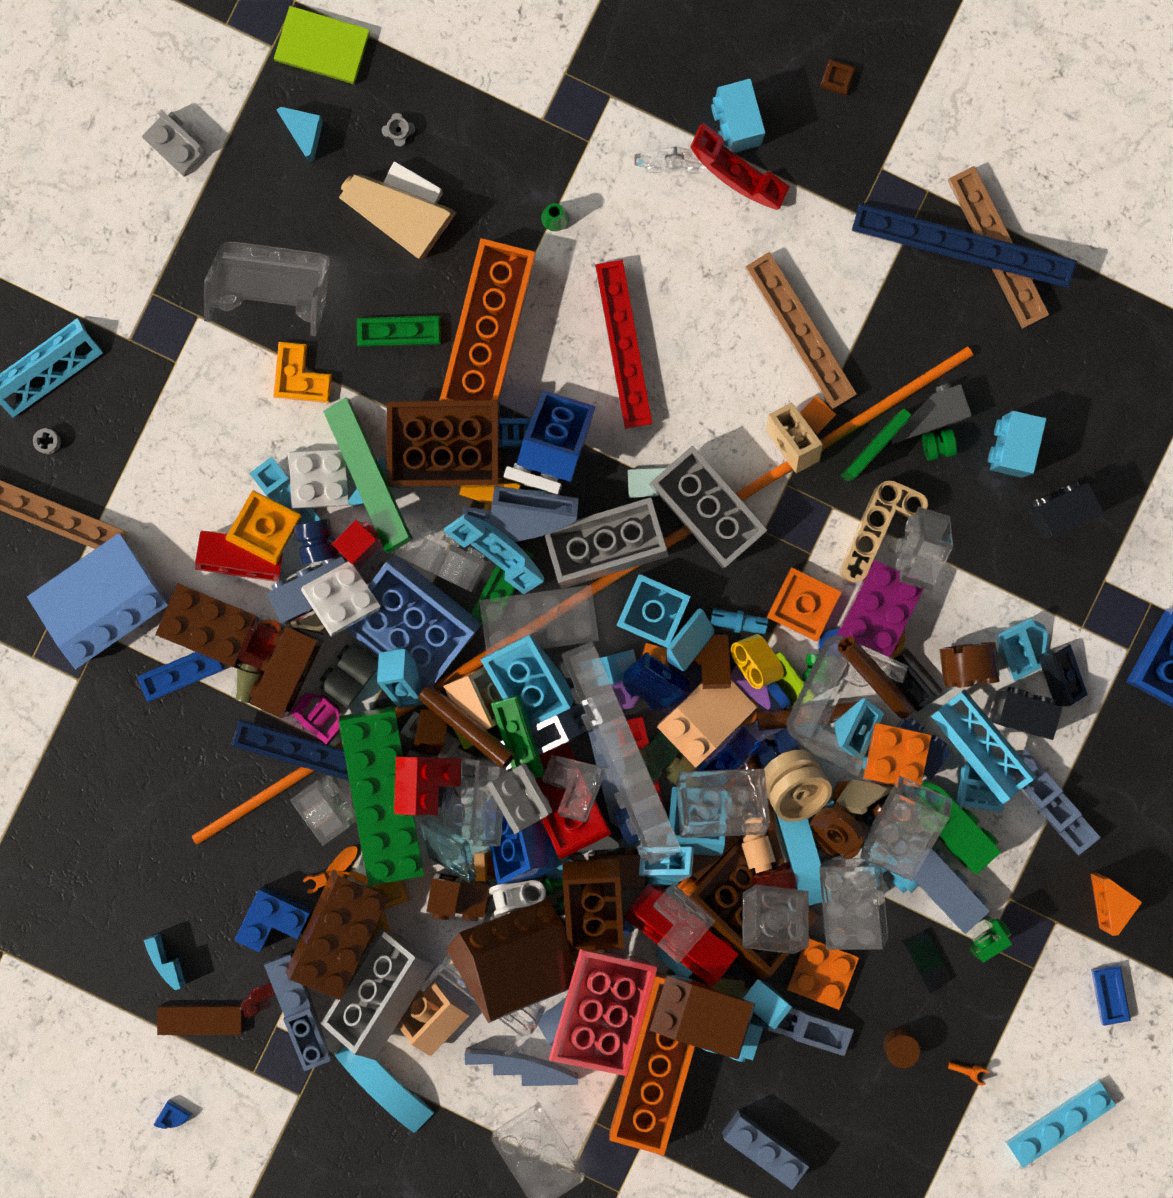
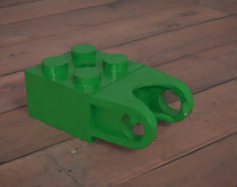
M924 781L921 784L920 791L912 790L914 797L918 798L920 810L933 823L929 829L967 870L977 875L1001 853L996 846L999 841L994 835L984 828L980 829L977 826L980 822L979 819L969 809L967 810L964 807L961 809L941 787ZM929 790H932V800L928 803H925V793Z

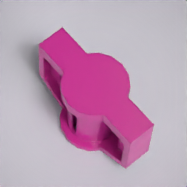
M305 693L289 712L305 728L327 745H330L340 733L338 720L339 716H342L341 710L325 695ZM314 698L321 699L307 717L302 715ZM336 713L337 720L324 734L321 729Z

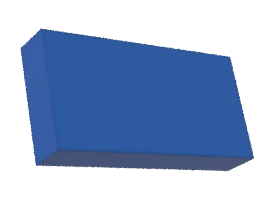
M1117 964L1091 969L1101 1024L1106 1026L1131 1021L1121 966Z

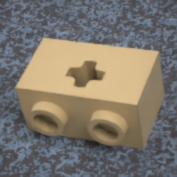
M793 403L768 414L766 433L795 473L820 461L823 444Z

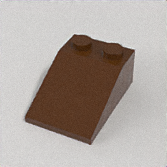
M667 975L650 1031L682 1043L739 1059L756 1004L681 975Z

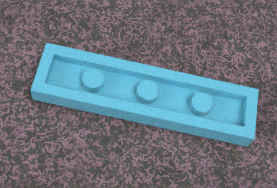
M1097 1080L1007 1140L1006 1143L1024 1168L1116 1105L1101 1082Z

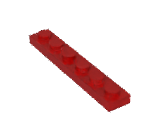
M623 259L595 264L624 428L626 430L652 425Z

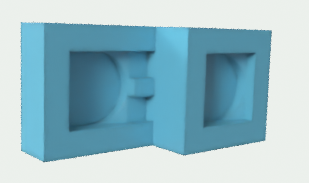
M161 935L149 936L144 940V943L155 968L174 990L181 989L185 985V980L179 958L167 960Z

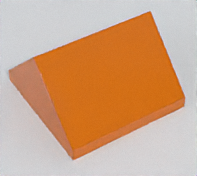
M1096 872L1090 873L1099 928L1112 936L1119 935L1142 902L1111 879Z

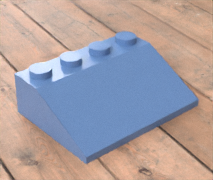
M120 532L27 596L56 645L74 669H77L167 607L170 600Z
M396 554L383 565L368 585L371 593L379 603L380 609L346 628V630L378 656L379 653L387 652L391 649H406L416 662L423 690L429 684L433 686L436 684L483 623Z

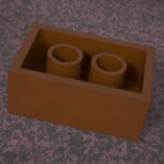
M177 583L155 635L237 669L259 617Z
M286 626L284 630L280 629L273 642V645L277 647L273 655H268L262 665L261 670L264 671V675L260 681H255L249 696L253 697L250 704L279 718L289 716V712L295 704L324 640L292 626Z
M619 858L563 861L566 935L570 952L580 951V949L594 951L624 949Z

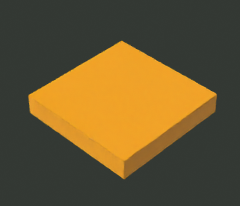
M252 490L230 528L226 540L276 565L295 532L294 526L299 525L302 515Z

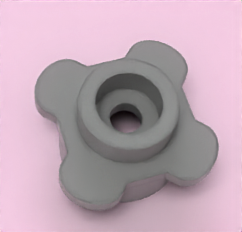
M400 113L393 114L387 125L382 127L383 136L390 137L398 147L405 145V139L409 134L415 132L414 124L408 123ZM396 128H401V131L396 132Z

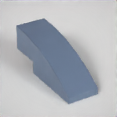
M792 1006L776 1029H773L764 1020L761 1019L760 1021L762 1026L769 1031L845 1056L854 1031L850 1027Z

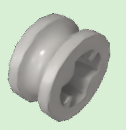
M44 428L35 433L33 445L41 453L53 454L60 448L61 439L55 431ZM46 434H50L49 438L53 439V444H48V449H44L45 445L40 443L41 439L46 438Z

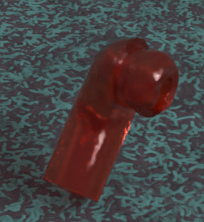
M271 982L252 990L240 1003V1008L243 1010L245 1017L249 1018L258 1014L259 1010L256 1004L276 995Z

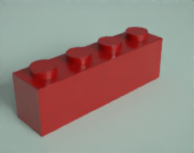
M650 884L647 885L624 915L627 921L711 987L721 979L738 955L729 942L716 937L711 933V929L706 924L697 922L683 906L674 904L660 888L653 887Z

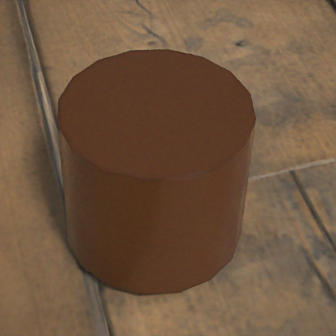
M897 1028L885 1036L883 1042L884 1050L889 1061L894 1066L909 1068L918 1061L920 1047L909 1030Z

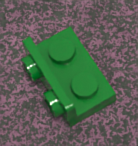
M986 916L983 919L992 933L989 935L987 932L980 934L972 940L974 944L969 947L973 955L983 963L1012 945L1008 939L1012 934L1003 921L1000 922L998 918L994 919L990 916Z

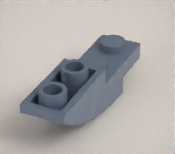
M292 953L266 962L264 967L284 1014L283 1020L302 1068L306 1071L330 1062L331 1058L308 988L289 980L285 972L293 956Z

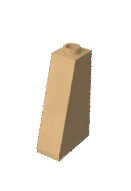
M362 174L354 175L353 177L349 176L341 187L343 192L339 197L418 259L427 256L457 213L451 208Z

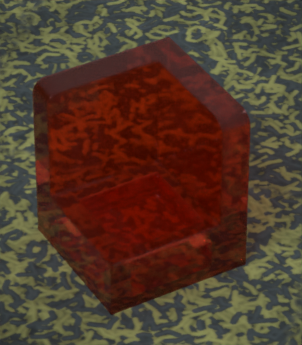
M256 621L248 630L237 659L261 670L268 655L272 656L276 646L273 645L278 631Z

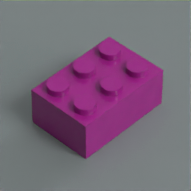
M874 560L867 576L862 580L834 639L841 641L845 637L852 636L870 657L882 663L887 662L926 585Z

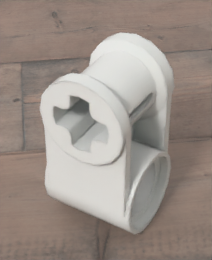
M529 880L518 883L499 884L491 887L489 893L493 895L496 908L494 917L498 918L543 901L546 895L544 885L537 880ZM525 891L535 892L538 900H528L525 896Z

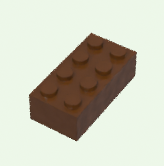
M333 869L285 972L289 980L341 1001L389 899L384 890L375 886H368V883Z

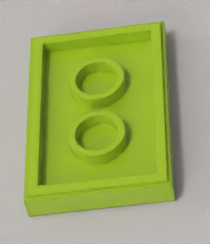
M289 6L274 60L355 85L370 30Z

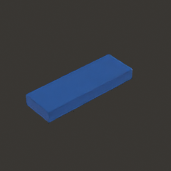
M194 652L139 675L137 679L146 701L150 702L226 669L223 663Z

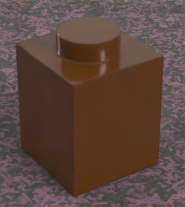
M421 709L416 718L411 750L438 756L444 746L447 723L430 709Z

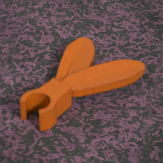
M350 846L345 848L330 864L326 872L315 876H306L303 882L306 883L309 879L316 882L315 888L308 889L307 893H314L318 888L325 886L333 869L368 883L367 877L363 874L344 872L356 858L357 847Z

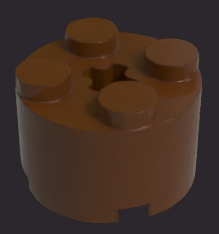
M984 642L981 645L965 644L939 649L945 687L957 686V688L974 686V683L989 684L1000 682L996 642Z

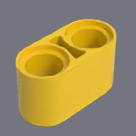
M754 634L732 644L731 656L753 688L760 689L782 679L784 675L783 666L761 635Z

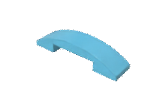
M272 456L249 473L266 496L302 515L299 525L321 520L313 508L292 509L290 479ZM332 534L328 537L329 540H336Z
M464 514L444 528V532L465 548L471 544L505 571L504 579L522 594H526L544 582L543 575L529 556L511 538L490 523Z
M776 814L795 877L794 881L801 906L806 907L828 901V891L808 818L801 821L787 822L780 819Z
M345 1045L335 1054L336 1058L351 1076L387 1112L413 1133L434 1114V1111L415 1093L412 1094L377 1059L373 1060L355 1055Z

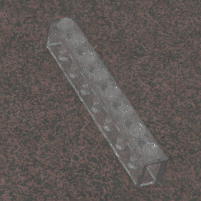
M591 641L561 654L564 662L559 663L566 679L570 677L572 679L574 688L570 689L576 704L582 703L585 714L581 715L586 729L588 731L593 729L596 740L592 741L598 757L604 755L607 766L603 767L609 783L615 781L619 792L614 793L620 809L626 807L630 818L625 821L631 835L637 834L641 845L636 847L642 861H648L653 866L683 853L595 644Z

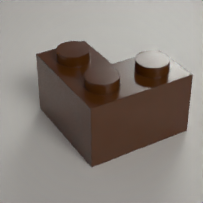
M436 872L432 878L426 912L433 913L432 917L440 920H449V916L455 917L457 913L462 914V919L478 921V918H484L491 881H475L474 878Z

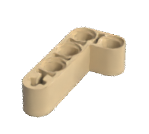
M891 480L877 485L841 563L840 575L843 580L855 583L862 581L867 576L894 513L906 518L921 516L925 513L928 506L927 499L923 494ZM887 486L893 489L894 498L892 501H885L882 498L881 490L883 487ZM909 498L918 500L920 504L918 512L913 513L908 510L906 504ZM872 512H879L882 515L883 523L880 527H875L871 524L869 518ZM862 537H867L872 543L871 550L867 553L861 551L858 546V542ZM858 557L867 558L866 562L861 560L857 565V570L860 571V574L851 577V571L847 567L854 565Z

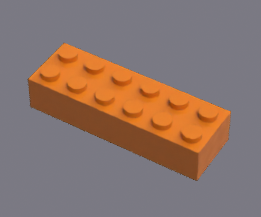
M480 239L440 401L499 400L500 402L536 260L534 251Z
M656 972L629 1071L624 1078L609 1131V1140L664 1156L695 1046L650 1031L667 974Z

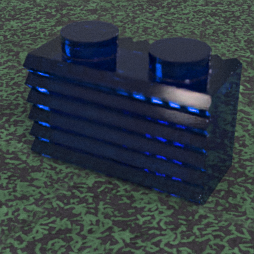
M646 652L624 672L623 687H625L630 695L638 696L645 700L651 709L655 711L660 710L668 715L681 702L683 703L684 699H687L689 681L683 675L680 676L675 670H671L666 664H663L657 658H654L653 655Z
M740 727L697 766L698 770L712 785L717 786L744 766L761 747L760 743L745 727Z

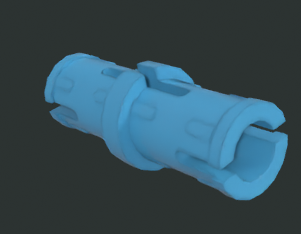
M713 608L710 623L712 626L734 629L736 633L746 631L765 636L768 618L746 615L744 611L740 610L735 613Z

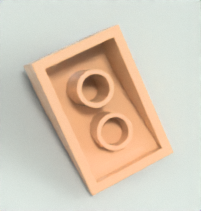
M732 680L731 688L702 689L701 682L658 723L657 728L696 768L757 706Z

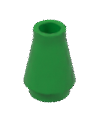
M552 203L543 210L541 221L546 229L560 231L568 224L569 215L563 206ZM558 211L559 215L557 217H552L550 213Z

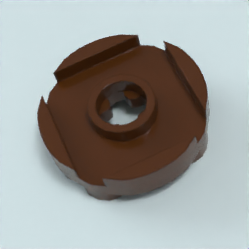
M834 805L833 808L819 810L810 823V827L813 825L814 831L812 835L817 845L830 855L834 856L836 852L843 854L844 859L855 857L863 848L865 839L868 836L866 828L848 814L846 808L841 805Z

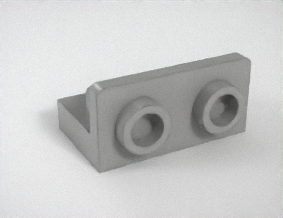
M161 109L158 112L159 119L142 135V138L184 177L206 154L205 150L201 147L204 142L192 130L189 133L185 132L181 128L184 123L172 111L167 115Z
M525 763L487 784L514 834L552 813L547 797L542 794L535 781L534 774Z

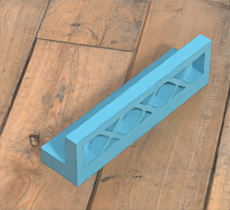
M78 318L0 373V404L12 418L103 353L89 336L85 326ZM84 341L93 349L84 356L75 355L76 347ZM58 360L68 361L67 368L62 372L52 371L53 364ZM34 377H46L45 384L40 388L29 387L30 380ZM12 393H23L22 401L13 407L5 400Z
M965 689L931 716L1002 804L1010 800L1020 789L1037 777ZM962 700L969 708V716L960 714L954 707V704ZM974 723L983 725L987 730V738L977 735L974 731ZM992 745L1002 748L1005 752V759L995 757L992 753ZM1010 767L1019 769L1025 779L1017 783L1010 775Z

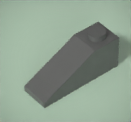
M950 382L936 387L937 393L931 395L911 415V418L888 442V446L971 417L972 415L961 384L953 387Z

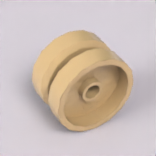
M792 750L782 753L772 759L760 775V786L770 800L774 811L780 819L787 822L810 818L818 813L832 796L830 782L813 754L806 750Z

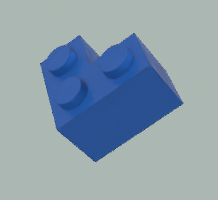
M262 886L258 889L234 941L260 953L265 948L273 929L298 939L302 935L314 909Z

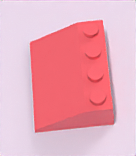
M580 949L549 1060L627 1076L658 967L638 957L620 953Z

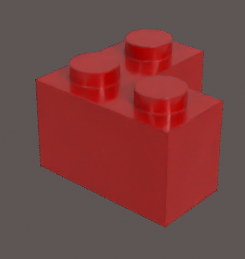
M396 757L394 814L438 815L439 786L461 787L462 758Z

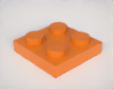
M791 567L766 618L818 642L840 597L841 591Z
M874 723L863 779L920 791L931 735Z
M806 936L786 989L839 1010L859 957Z

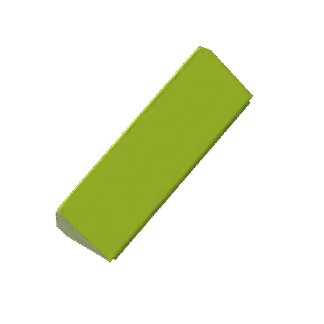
M776 652L775 655L781 662L784 670L782 679L776 682L790 699L791 705L798 707L812 699L813 694L784 654Z

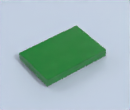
M906 409L899 411L840 476L847 482L855 479L911 418V414Z

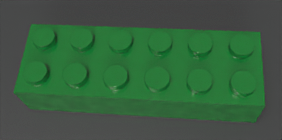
M395 706L339 716L340 733L368 886L424 876L414 815L394 814L396 757H403Z

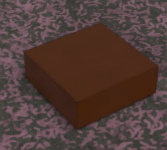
M829 59L820 88L846 96L855 67Z

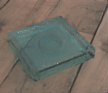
M425 817L420 822L428 857L471 883L477 876L469 841L433 819Z

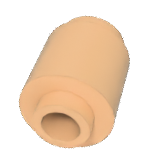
M760 830L742 836L744 843L741 845L749 869L755 868L756 873L772 869L771 863L776 862L769 837L765 836L764 831Z

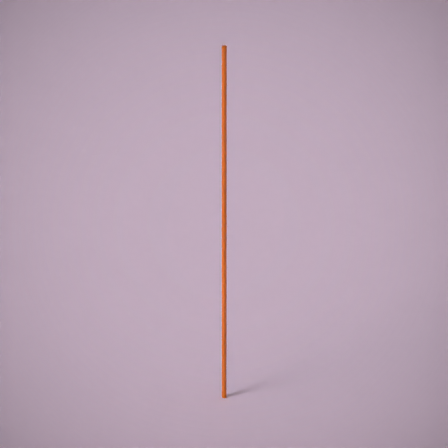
M967 346L821 438L820 441L823 444L822 451L973 356L971 349ZM785 461L735 494L741 501H744L793 469ZM685 525L663 538L666 548L668 549L692 533ZM639 566L601 577L439 679L434 687L440 692L443 691L446 684L483 665L481 658L529 634L532 635ZM417 706L395 707L397 719ZM342 741L336 744L335 747L343 749ZM304 767L298 768L192 835V839L199 845L307 777L314 770Z

